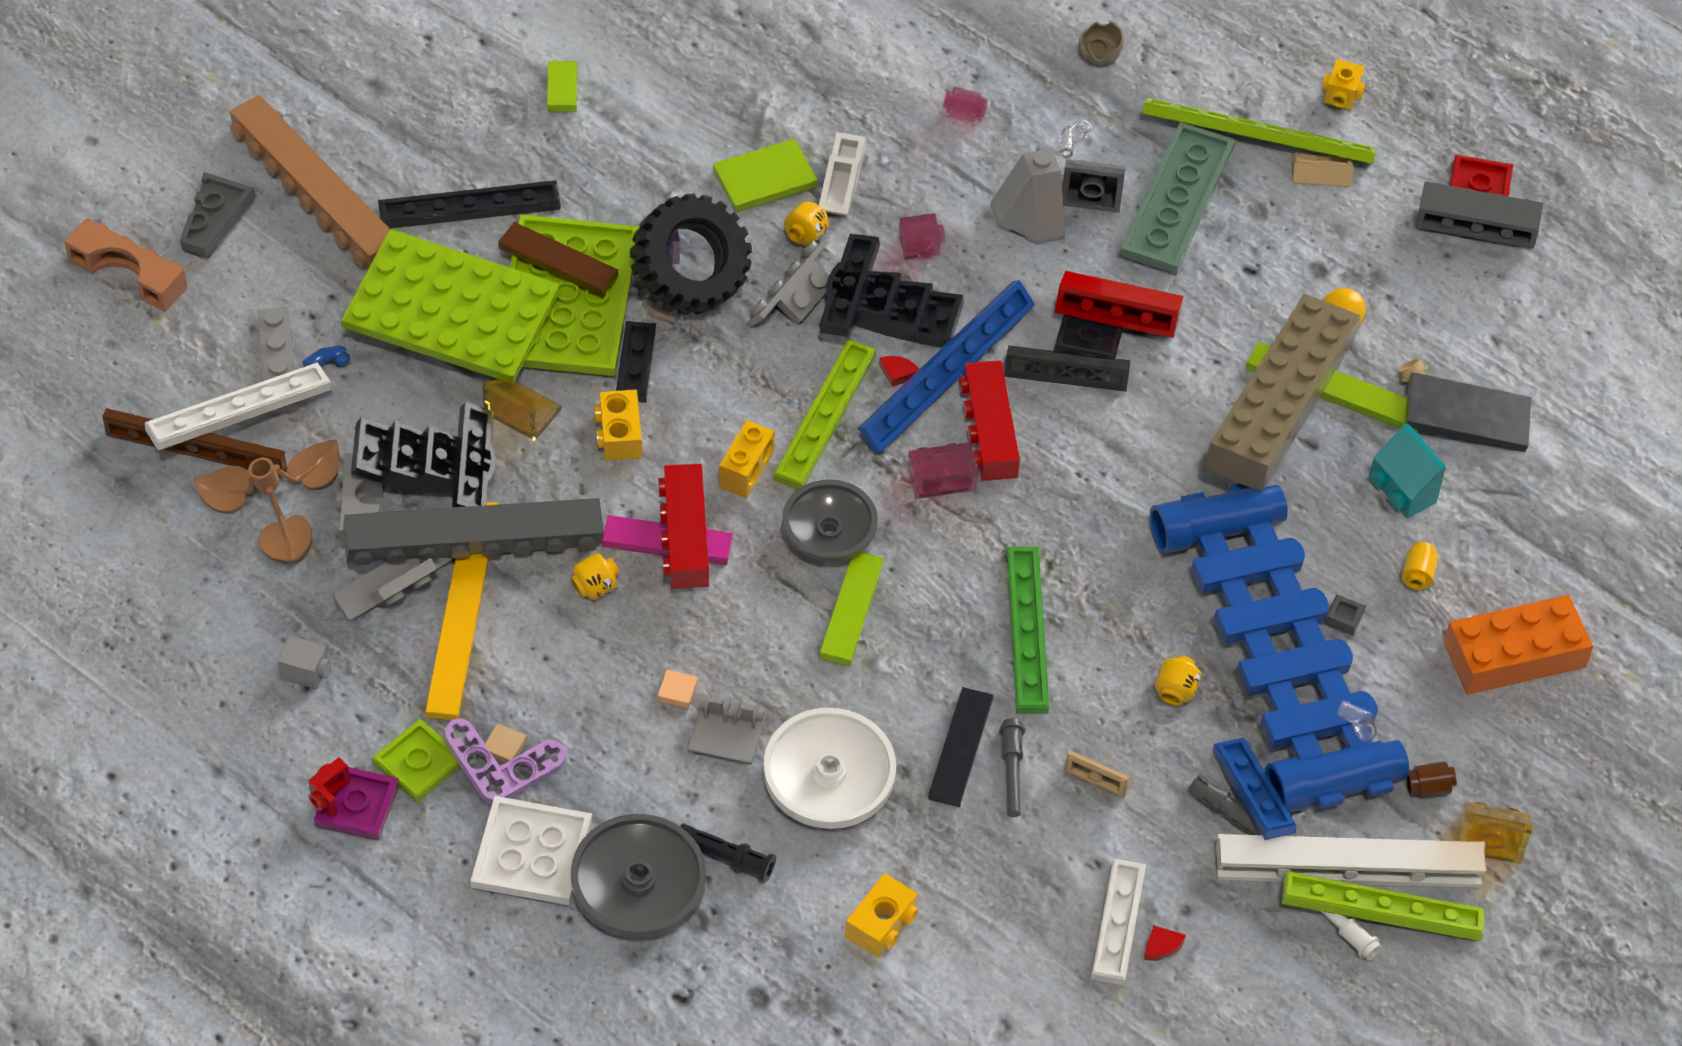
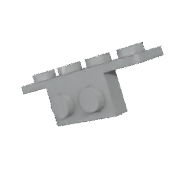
M826 237L818 243L814 240L811 241L802 250L801 254L804 257L801 261L795 260L784 271L787 277L783 281L779 279L767 291L770 295L766 301L761 299L750 310L753 314L747 322L750 327L763 320L775 305L795 324H798L826 293L829 275L814 260L829 244L830 241Z
M438 556L436 559L432 560L429 558L426 561L419 558H408L398 563L387 561L334 592L332 596L346 620L350 621L384 600L390 605L405 596L402 590L411 584L417 589L432 580L429 573L454 558L451 556Z

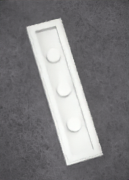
M1113 858L1091 980L1123 986L1125 984L1146 864Z

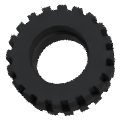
M693 193L685 194L681 198L675 196L668 199L642 220L639 224L640 228L635 231L632 238L635 245L630 248V258L635 259V263L631 265L633 275L639 274L641 279L637 285L641 291L646 288L650 292L648 299L654 304L657 301H661L663 303L662 309L668 312L678 309L679 315L687 316L692 312L696 315L706 313L708 310L717 308L731 298L747 279L745 273L750 270L752 262L747 258L752 253L751 243L745 242V237L749 235L745 226L740 228L736 222L740 217L735 211L729 214L725 210L727 205L722 201L716 204L711 203V196L702 195L696 198V195ZM677 229H688L700 234L707 240L713 250L715 259L714 271L709 278L703 281L691 280L675 270L667 254V240L672 232Z

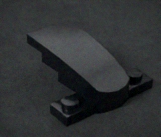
M850 233L841 261L832 269L827 280L826 306L819 324L820 333L850 337L855 325L900 340L936 347L945 346L954 337L964 305L963 295L936 292L933 290V283L903 281L902 273L872 271L880 247L879 237Z
M465 402L460 407L458 436H454L431 425L422 431L396 420L389 427L360 417L355 427L351 474L403 489L453 496L452 507L486 505L488 483L496 467V454L493 444H491L493 411Z

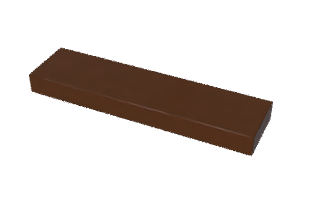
M513 222L498 241L499 249L600 296H604L618 277L617 268L516 222Z

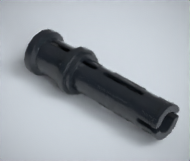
M685 823L680 825L696 841L703 854L730 864L735 872H747L759 877V881L766 883L772 875L776 864V855L770 853L767 856L752 850L749 844L741 843L737 845L695 829Z

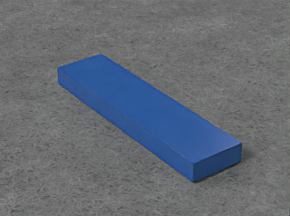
M1245 738L1215 743L1213 748L1214 755L1264 840L1295 834L1297 826Z

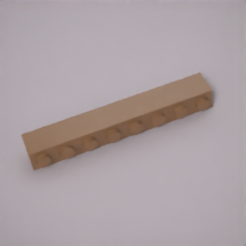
M260 95L230 111L232 123L230 124V130L237 140H242L247 145L251 155L255 158L259 157L267 171L272 176L276 175L281 180L285 190L289 194L293 193L299 199L303 209L306 212H311L316 217L321 228L329 230L334 235L337 244L342 249L346 248L352 254L355 263L368 271L390 228Z

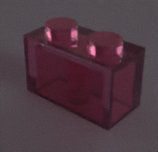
M970 442L950 443L945 446L931 448L921 447L909 451L907 469L915 499L968 492L977 489L978 469Z

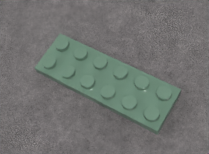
M1182 122L1179 123L1121 246L1120 256L1177 274L1235 146V139Z

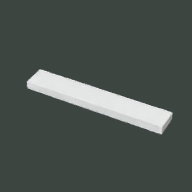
M317 362L145 422V430L157 450H161L331 390V382Z

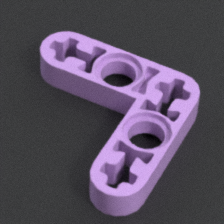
M454 719L447 724L444 732V742L480 798L490 805L493 803L494 796L510 799L556 773L562 768L566 757V751L560 742L546 740L499 766L469 721ZM456 729L459 733L466 732L464 741L469 748L464 753H461L464 750V744L461 739L452 738ZM545 751H548L550 754L556 752L555 762L551 759L545 760L540 764L539 769L541 771H538L536 763L544 759ZM474 754L481 755L485 758L486 765L481 769L471 768L467 762L468 758ZM519 765H525L530 768L532 775L526 780H520L514 775V768ZM490 770L493 771L490 772L489 776L494 786L501 785L500 794L498 795L495 791L488 792L489 781L485 775Z

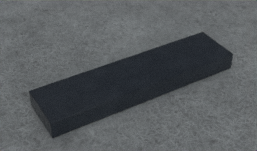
M962 687L932 781L928 800L960 808L993 703V694Z

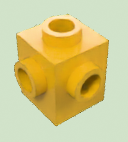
M1336 59L1332 73H1326L1321 90L1326 91L1324 103L1353 110L1356 99L1362 100L1366 83H1362L1365 66Z

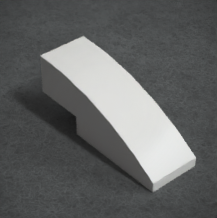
M836 132L819 203L826 213L848 217L866 150V137Z

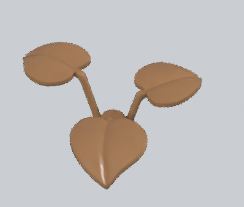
M336 439L329 440L298 452L288 463V473L281 470L278 464L273 465L270 459L262 457L252 461L248 471L240 466H227L206 476L195 478L194 483L202 500L213 510L222 513H230L241 509L246 503V494L253 493L254 485L258 491L268 493L279 522L271 523L262 530L259 537L260 547L264 554L271 559L287 563L294 562L308 551L312 542V529L309 522L301 515H294L286 520L284 519L274 494L280 482L278 475L293 484H299L302 481L303 485L308 489H319L329 485L338 475V466L340 465L339 444Z

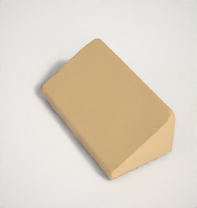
M1293 153L1292 178L1294 183L1350 187L1352 185L1354 170L1352 159L1327 154Z
M1069 750L1067 754L1066 773L1125 798L1134 778Z

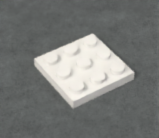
M494 796L471 877V888L570 906L573 895L571 888L572 860L578 845L590 832L592 813Z

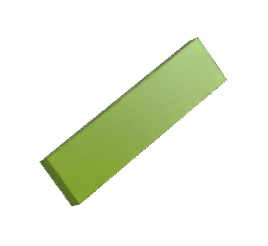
M863 552L851 557L820 650L819 659L851 666L883 569V557Z

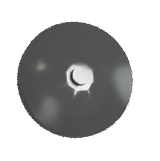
M629 814L601 823L583 838L572 860L571 888L578 907L593 924L606 932L621 937L635 939L652 938L675 930L695 913L705 892L706 865L700 847L683 828L667 819L654 815Z

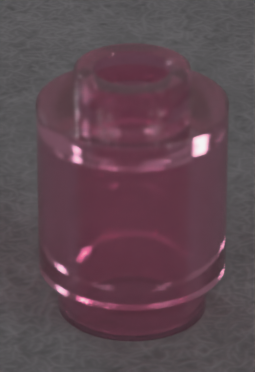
M954 86L952 91L947 90L943 108H947V115L973 122L976 119L982 121L987 109L988 98L982 97V93Z

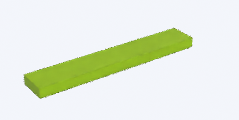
M850 339L847 340L774 472L773 481L797 490L806 485L876 356L875 348Z
M1258 341L1247 362V370L1255 372L1269 350L1270 345ZM1334 372L1327 387L1320 396L1322 399L1392 426L1401 428L1405 425L1406 397L1341 372Z
M1286 871L1284 876L1282 904L1481 941L1484 934V908Z

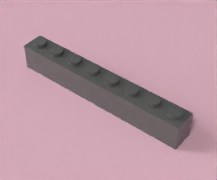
M599 498L345 514L343 521L346 563L355 562L358 565H367L378 560L398 563L408 558H419L426 561L429 558L432 560L436 559L438 556L465 558L470 554L482 553L485 556H496L502 552L512 551L517 554H527L533 550L546 549L549 552H558L571 547L589 550L600 546L604 535Z

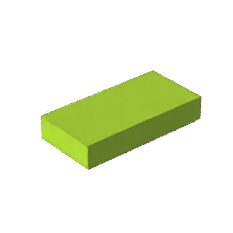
M548 61L547 112H577V61Z

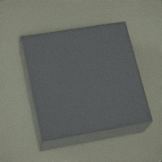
M1336 594L1326 615L1324 625L1354 636L1365 612L1366 605Z

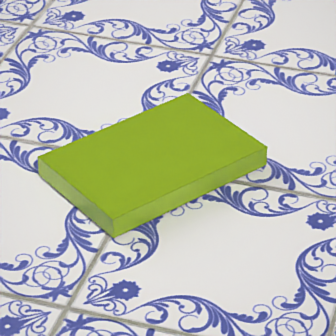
M795 138L713 163V171L735 213L818 187V179Z

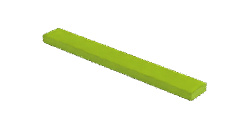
M1148 98L1145 101L1142 111L1143 114L1371 164H1373L1376 153L1375 147L1152 98Z

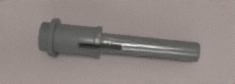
M1009 718L1003 721L999 728V733L1003 736L1002 758L1006 761L1007 815L1009 817L1020 816L1019 761L1023 759L1022 736L1025 734V727L1019 719Z

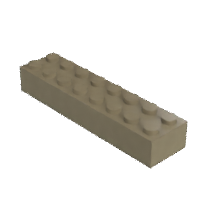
M1304 293L1211 440L1204 469L1252 489L1263 491L1327 387L1334 372L1353 344L1360 315Z

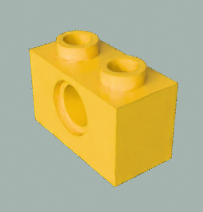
M884 873L846 920L845 938L879 958L885 949L891 950L894 947L905 924L910 926L919 912L917 908L918 893ZM880 915H887V916H889L890 918H889V919H880L878 916H880Z

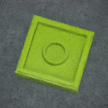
M422 719L417 720L371 758L372 764L385 776L398 778V788L416 804L461 768L447 748L444 739Z

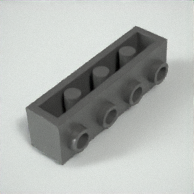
M1424 182L1416 227L1534 249L1540 228L1543 203L1440 183Z

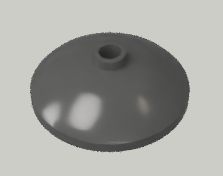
M827 479L808 483L796 490L785 504L782 524L787 539L802 554L823 561H839L851 558L869 546L877 531L878 515L873 501L863 490L848 482Z

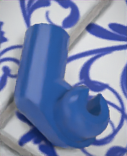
M341 345L320 348L304 359L302 364L306 367L318 362L320 367L333 359L335 365L341 367L350 361V355L345 351L347 349Z

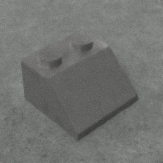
M1066 159L1062 188L1063 206L1120 213L1126 167Z

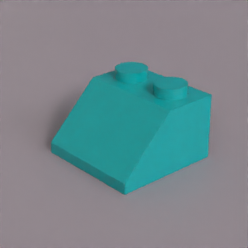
M1407 423L1373 457L1369 476L1372 483L1387 495L1391 505L1396 510H1400L1408 519L1437 503L1446 466Z

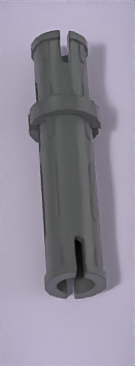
M1198 775L1188 788V792L1211 807V812L1216 815L1218 813L1249 835H1261L1246 807L1232 798L1229 791L1226 789L1222 791L1202 775Z

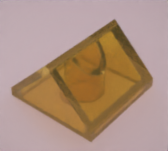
M503 380L484 381L482 386L483 406L485 409L493 411V419L536 441L562 409V405L517 381L514 384Z

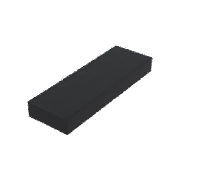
M626 321L616 391L637 390L638 402L647 403L656 337V323Z

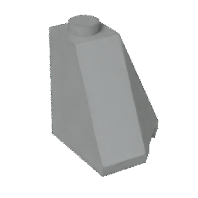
M1052 148L1023 153L990 202L1000 229L1009 233L1011 230L1025 235V240L1036 245L1065 239L1061 169Z

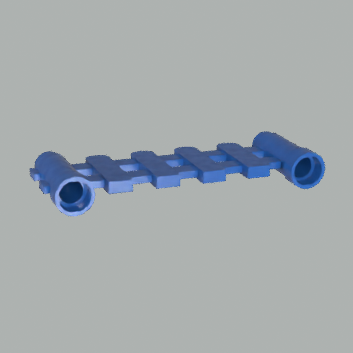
M1243 484L1229 486L1227 493L1205 497L1203 492L1181 496L1180 501L1176 500L1153 505L1149 514L1150 529L1154 543L1160 553L1167 554L1189 549L1191 545L1199 543L1204 557L1193 559L1191 570L1202 593L1220 590L1227 607L1217 609L1214 615V621L1224 643L1229 644L1243 640L1251 659L1239 661L1237 672L1248 696L1266 692L1274 708V711L1264 713L1260 722L1271 748L1275 749L1290 745L1296 758L1268 763L1265 767L1266 775L1289 813L1307 809L1310 804L1317 803L1319 809L1340 805L1343 803V796L1367 791L1369 797L1392 792L1394 788L1393 781L1407 778L1409 775V760L1406 750L1399 740L1385 743L1382 741L1373 742L1367 730L1368 726L1373 725L1378 712L1376 701L1366 691L1350 693L1342 675L1350 670L1353 661L1352 650L1341 639L1325 640L1318 623L1323 622L1329 609L1328 600L1325 594L1317 588L1301 589L1294 573L1300 571L1305 559L1304 549L1294 538L1278 540L1272 524L1286 521L1288 516L1287 501L1279 485L1265 487L1261 491ZM1247 533L1253 546L1230 551L1225 537ZM1269 579L1276 596L1253 601L1246 583ZM1292 629L1300 647L1276 652L1269 634ZM1316 681L1324 700L1301 705L1293 686ZM1340 733L1346 749L1323 754L1317 739Z

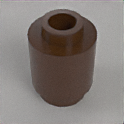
M1446 761L1414 766L1413 770H1409V775L1406 778L1411 797L1426 798L1451 794L1452 787L1457 786L1454 767H1448Z

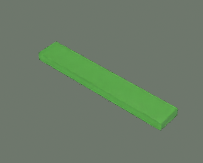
M1007 547L1006 558L1016 714L1049 713L1039 547Z

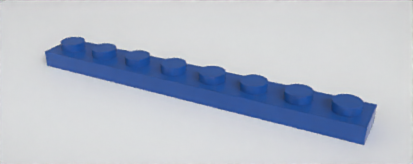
M1020 280L1012 281L858 427L873 453L882 452L964 373L965 363H975L1035 305Z

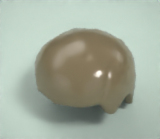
M1110 21L1108 24L1094 22L1082 32L1078 44L1081 55L1095 65H1107L1116 60L1124 45L1122 29L1113 21Z

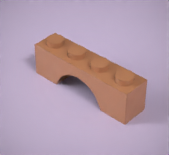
M86 218L64 241L68 261L91 273L107 267H123L135 272L138 275L137 282L140 299L163 312H166L187 289L185 271L178 263L167 261L158 256L155 251L137 245L129 237L121 236L111 231L103 223H96Z

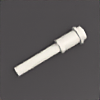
M1321 911L1339 928L1338 934L1358 951L1360 958H1366L1369 961L1378 955L1382 948V945L1379 944V938L1377 936L1372 937L1354 918L1348 919L1344 915Z

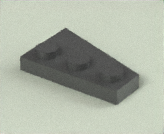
M204 172L201 179L203 184L200 192L197 191L194 199L196 204L193 213L188 216L180 238V244L183 250L208 257L256 197L253 187Z

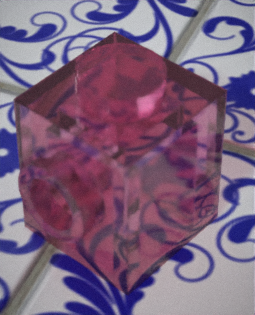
M935 213L900 218L898 237L904 260L940 255L941 243L945 242V231L942 224L938 225Z

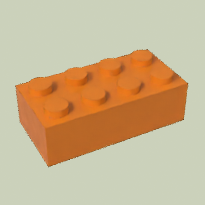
M1570 595L1450 621L1444 639V645L1466 695L1586 668L1593 649V644Z

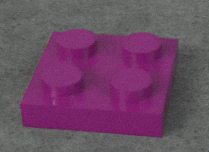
M348 767L350 783L333 795L337 814L330 817L324 810H317L314 817L315 826L379 841L399 787L398 778Z

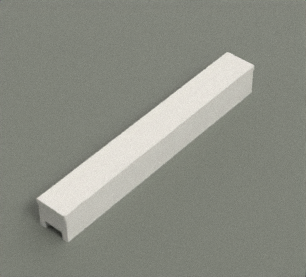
M1218 834L1215 847L1218 880L1284 882L1285 873L1289 871L1353 884L1481 888V876L1486 873L1485 842L1281 836L1264 840L1262 835Z

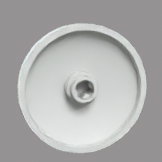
M818 708L793 716L775 731L769 740L764 755V780L771 798L788 816L813 827L827 829L844 828L870 818L887 802L895 783L896 758L888 737L871 720L845 709Z

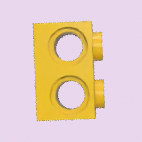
M637 390L600 392V405H594L595 424L601 423L602 430H596L597 448H604L605 461L642 458Z
M749 420L745 421L719 464V488L748 498L774 454V430Z

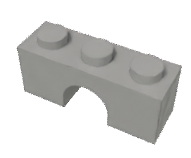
M345 453L344 465L338 466V484H343L342 491L336 492V509L341 510L340 517L334 518V535L340 536L341 549H345L343 536L344 515L380 512L379 504H364L361 501L369 497H383L384 484L351 474L353 453Z

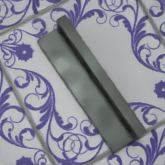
M1008 345L1005 377L1126 392L1130 360L1100 359L1054 353L1051 350Z

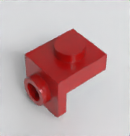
M340 757L332 763L324 764L308 780L310 790L308 797L310 802L318 811L324 810L330 817L337 814L333 795L350 783L348 765Z

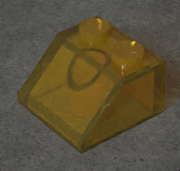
M1464 802L1459 818L1456 841L1485 842V858L1521 864L1532 833L1533 823L1531 814L1520 812L1513 808L1502 809L1492 807L1481 802Z

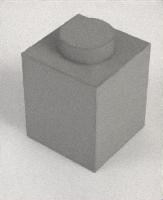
M290 635L277 661L280 679L317 689L322 678H327L331 668V660L328 659L325 645Z

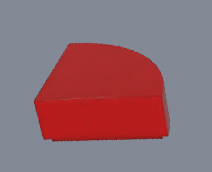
M884 356L879 358V365L892 387L907 382L919 370L913 362L903 357Z
M1153 925L1144 959L1158 961L1162 957L1178 952L1185 942L1186 934Z

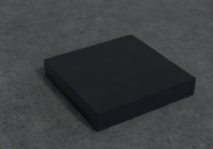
M1063 315L1054 353L1116 360L1123 327Z

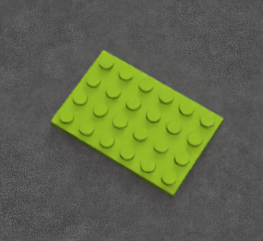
M520 214L518 224L618 269V277L604 296H600L512 255L510 268L560 284V292L522 367L615 376L633 276L631 265L635 263V259L630 258V248L635 245L632 238L640 226Z
M390 229L342 317L341 326L342 328L514 384L560 292V284Z

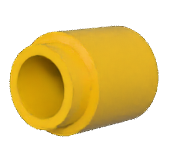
M1417 542L1408 550L1401 578L1409 588L1423 590L1432 586L1439 559L1437 550L1433 545L1426 542Z

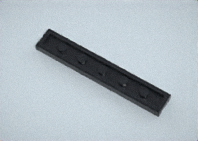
M557 180L378 200L380 219L390 229L561 210Z

